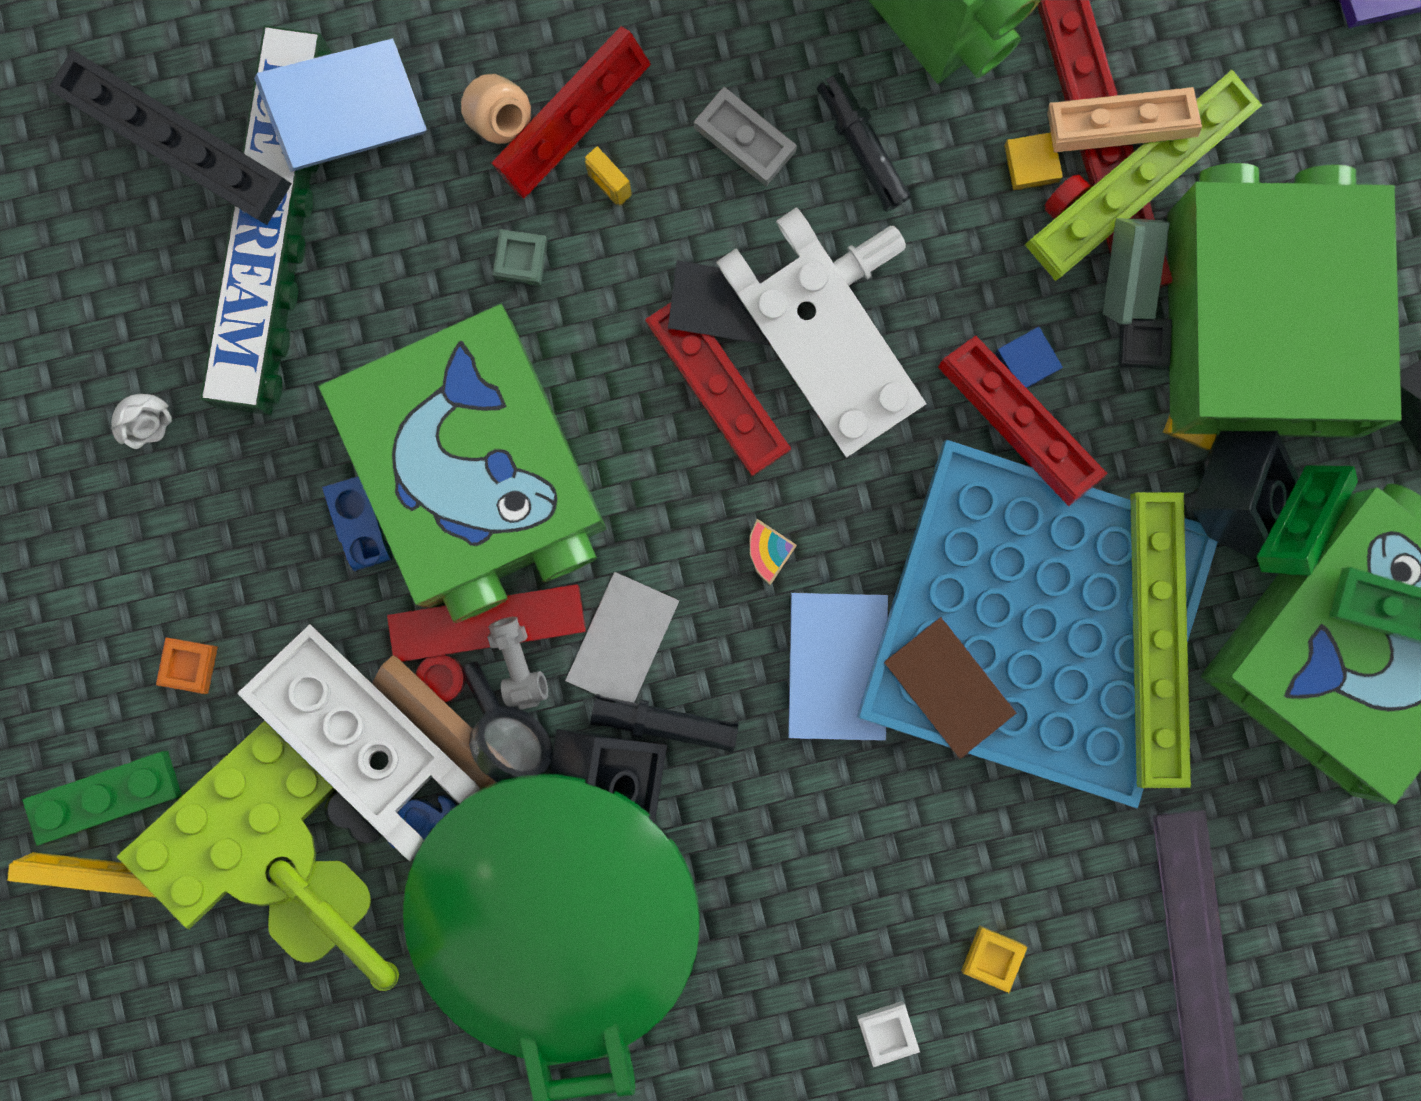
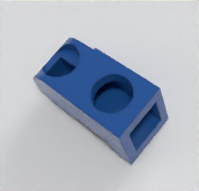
M359 476L322 487L338 540L342 543L344 553L352 570L357 571L391 561L393 559L392 550Z

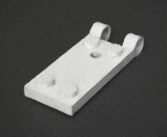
M796 207L778 219L776 223L799 257L761 284L737 249H734L716 263L847 458L927 403L818 241L806 218ZM810 302L815 306L816 314L811 320H803L798 316L797 308L801 303Z
M310 624L237 693L409 861L416 856L424 839L397 812L431 778L459 804L466 797L480 790L478 785L443 753ZM377 752H384L388 755V764L382 770H375L370 766V758Z

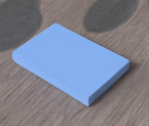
M393 38L259 72L254 77L290 172L423 135L427 131Z
M791 593L788 738L886 740L885 726L857 718V714L888 619V595Z

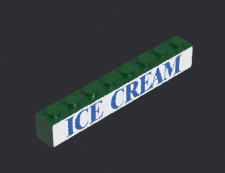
M264 25L256 73L326 56L334 52L330 50L321 33ZM254 80L242 153L291 182L292 185L268 225L233 205L200 400L215 408L271 416L273 404L279 402L282 394V377L278 375L281 357H286L290 346V332L286 328L288 312L295 309L298 298L297 283L294 282L296 264H301L305 256V238L301 235L304 218L310 217L313 208V193L309 189L311 174L318 171L320 164L290 172Z

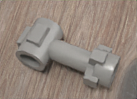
M507 617L493 622L489 625L491 633L487 638L491 648L499 647V650H502L511 677L503 679L501 682V693L506 706H518L520 710L538 706L540 701L548 698V685L541 671L529 672L520 642L525 641L528 637L525 627L519 626L517 617Z

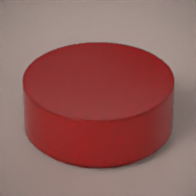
M1073 175L1050 196L1045 204V211L1053 219L1057 218L1089 191L1092 186L1080 175Z
M447 655L426 658L418 666L415 674L444 702L457 698L463 691L466 681L463 676L462 665L455 658Z

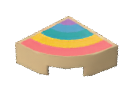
M758 519L749 537L750 557L756 573L770 586L797 546Z

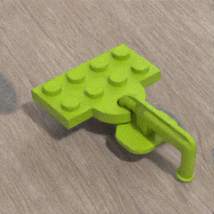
M266 721L260 724L117 856L187 929H190L217 902L229 893L246 904L263 907L269 905V933L295 960L305 963L318 961L336 945L370 979V983L375 989L387 991L398 982L399 972L397 967L393 963L385 961L353 929L364 918L370 908L371 896L366 884L341 861H315L314 839L303 820L336 789ZM281 859H287V860H290V861H292V862H286V861H283V860H281ZM268 872H269V875H270V878H271V883H270L269 878H268Z

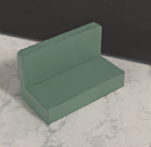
M1116 218L1103 314L1119 324L1128 325L1132 323V318L1155 319L1169 222L1163 220Z

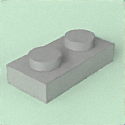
M725 87L720 90L694 121L695 130L766 187L797 149V145Z

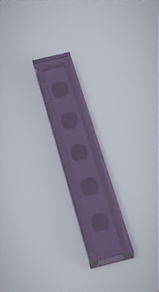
M1198 809L1153 814L1189 1101H1243L1206 811Z

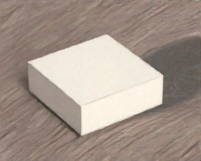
M903 1001L857 1015L873 1067L920 1052Z

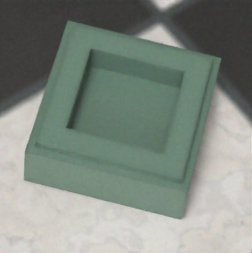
M500 229L492 274L494 279L541 286L548 244L547 236Z

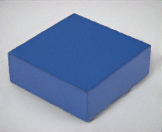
M1040 327L1002 346L995 352L998 359L1026 388L1063 368Z

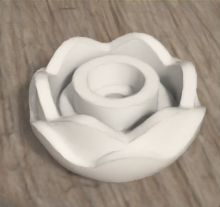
M134 394L126 397L116 406L111 419V429L118 443H125L133 449H139L147 442L152 443L161 440L165 434L166 426L172 422V417L167 410L169 405L164 400L150 394Z

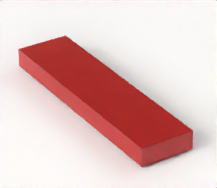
M621 26L491 163L512 190L524 199L651 65L632 33Z
M670 302L646 318L645 323L747 472L753 477L789 453L791 447L714 336L668 328Z
M974 336L942 359L938 368L1068 506L1072 505L1108 474L977 336Z
M579 585L508 595V600L502 604L458 623H453L446 606L387 615L393 655L400 661L406 662L491 648L487 638L491 633L489 625L507 617H517L519 626L525 627L528 637L520 643L585 633L586 626Z

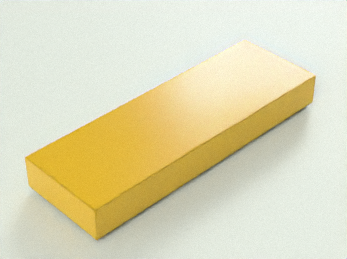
M32 852L9 864L7 881L155 898L122 862Z

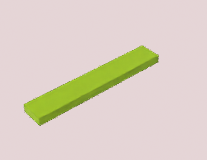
M1233 70L1228 72L1196 99L1202 125L1199 137L1144 143L1025 244L1055 281L1061 278L1114 232L1116 218L1130 219L1262 106Z
M1184 493L1130 494L1137 787L1191 788Z

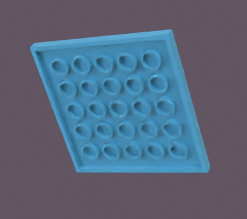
M945 440L940 450L857 718L950 747L884 663L908 642L942 617L1017 713L968 752V754L1138 808L1144 788L1137 787L1130 500L1092 488L1072 505L1068 506L1032 467ZM1184 518L1188 643L1218 542L1206 535L1199 522Z

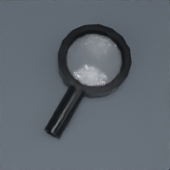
M475 661L465 665L462 668L463 676L483 713L481 719L470 732L469 747L473 760L481 771L495 782L520 776L543 774L552 761L553 747L548 733L539 721L527 712L514 707H501L478 662Z

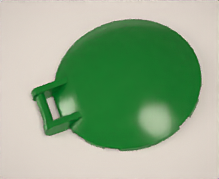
M529 775L497 782L469 795L439 820L422 843L409 871L403 903V924L406 944L413 966L426 991L438 1007L457 1026L470 1036L494 1049L524 1059L533 1101H557L615 1092L618 1097L631 1096L635 1094V1076L628 1045L656 1026L674 1006L685 988L698 948L700 934L698 898L692 876L682 854L671 838L668 840L665 834L649 819V813L616 791L612 794L596 786L586 784L584 779L563 775ZM609 1057L612 1072L552 1080L549 1065Z

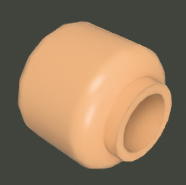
M497 74L482 75L474 79L465 89L461 99V112L466 124L486 141L495 144L512 142L529 124L531 119V105L526 93L507 78Z

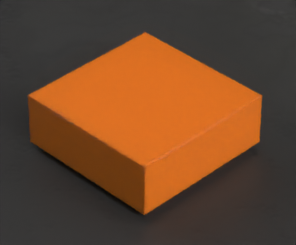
M165 638L156 685L208 694L218 646Z

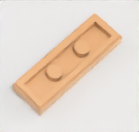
M1194 87L1049 103L1047 113L1054 153L1199 137L1202 128Z

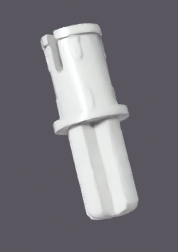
M889 226L856 248L853 245L848 246L849 252L833 263L848 286L862 277L868 280L871 278V271L904 251L906 248L905 240L895 226Z

